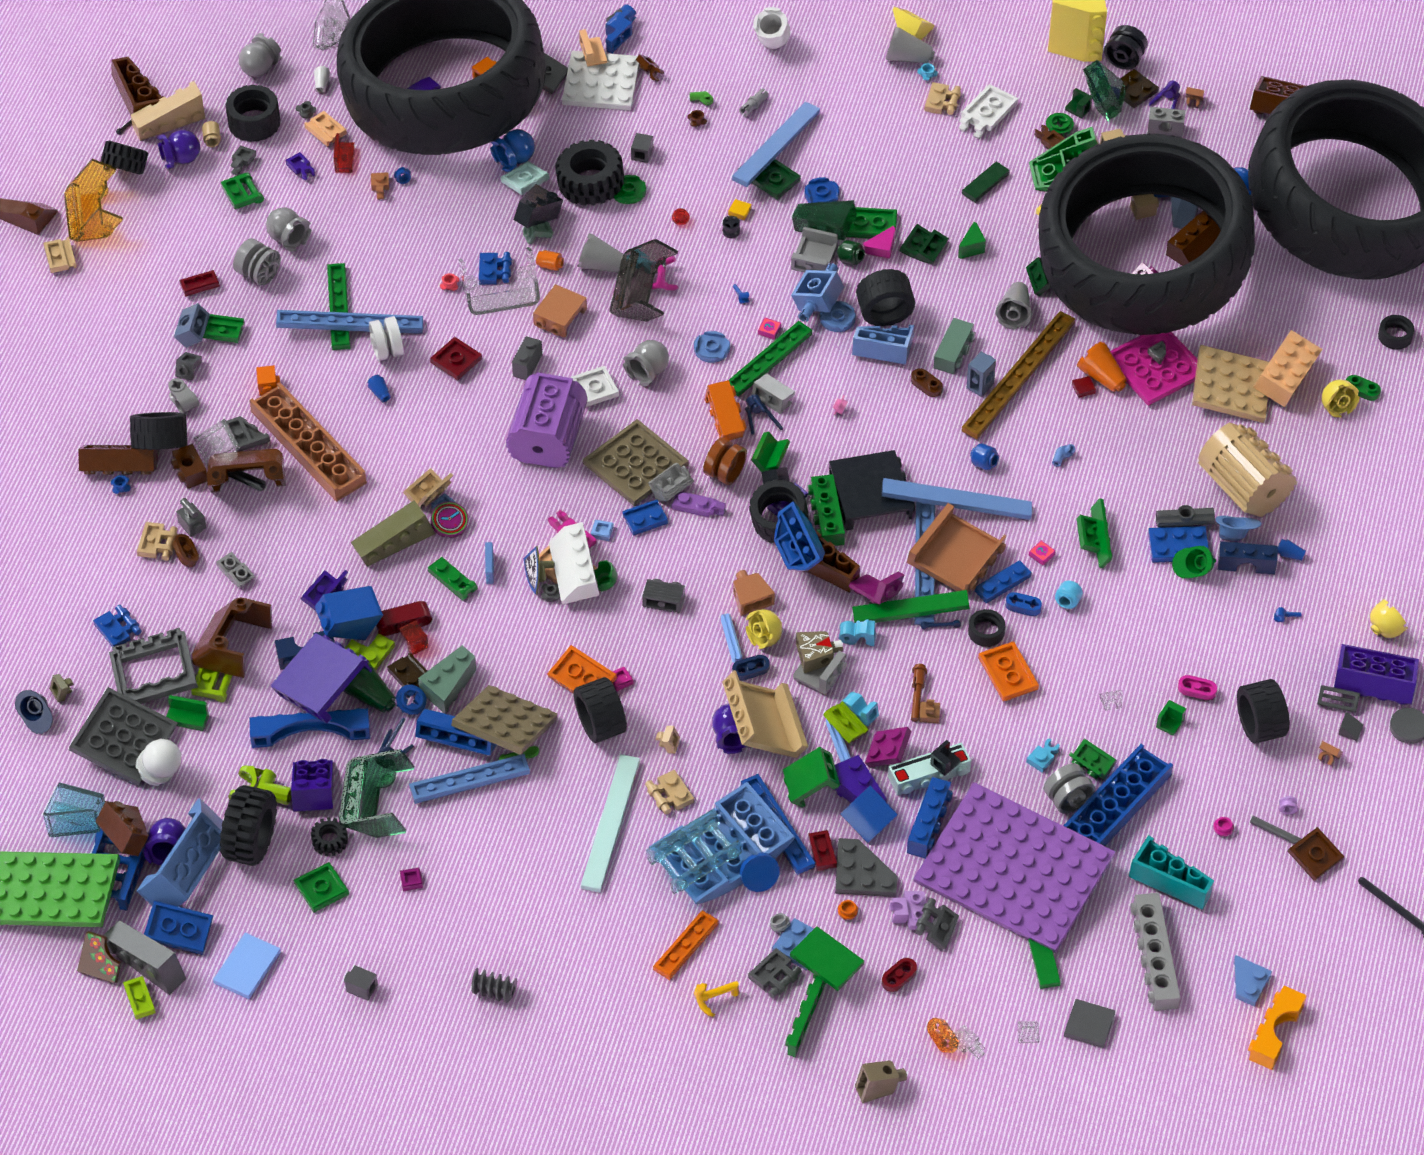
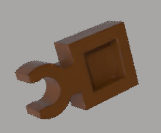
M1041 125V131L1035 129V137L1041 139V143L1048 149L1065 139L1055 130L1049 132L1046 125Z

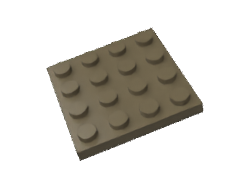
M638 419L583 459V464L633 506L653 493L648 484L649 481L675 463H679L680 467L689 466V460Z
M488 685L452 719L451 726L522 755L557 720L558 713L538 706L531 701L519 698L514 694L502 691L495 686Z

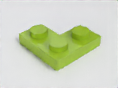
M378 634L368 647L351 639L345 649L350 648L357 656L363 655L373 668L377 670L395 647V641Z

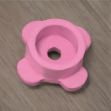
M845 395L842 396L841 400L837 398L833 406L835 409L833 415L836 412L842 415L848 401L844 400Z

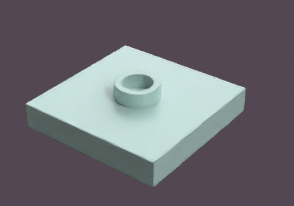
M529 161L500 177L503 184L521 195L528 192L535 184L540 185L550 179L549 173Z

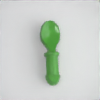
M532 746L523 754L528 759L534 758L539 754L540 750L537 746ZM515 752L505 755L502 754L500 755L498 760L510 758L520 754H517Z

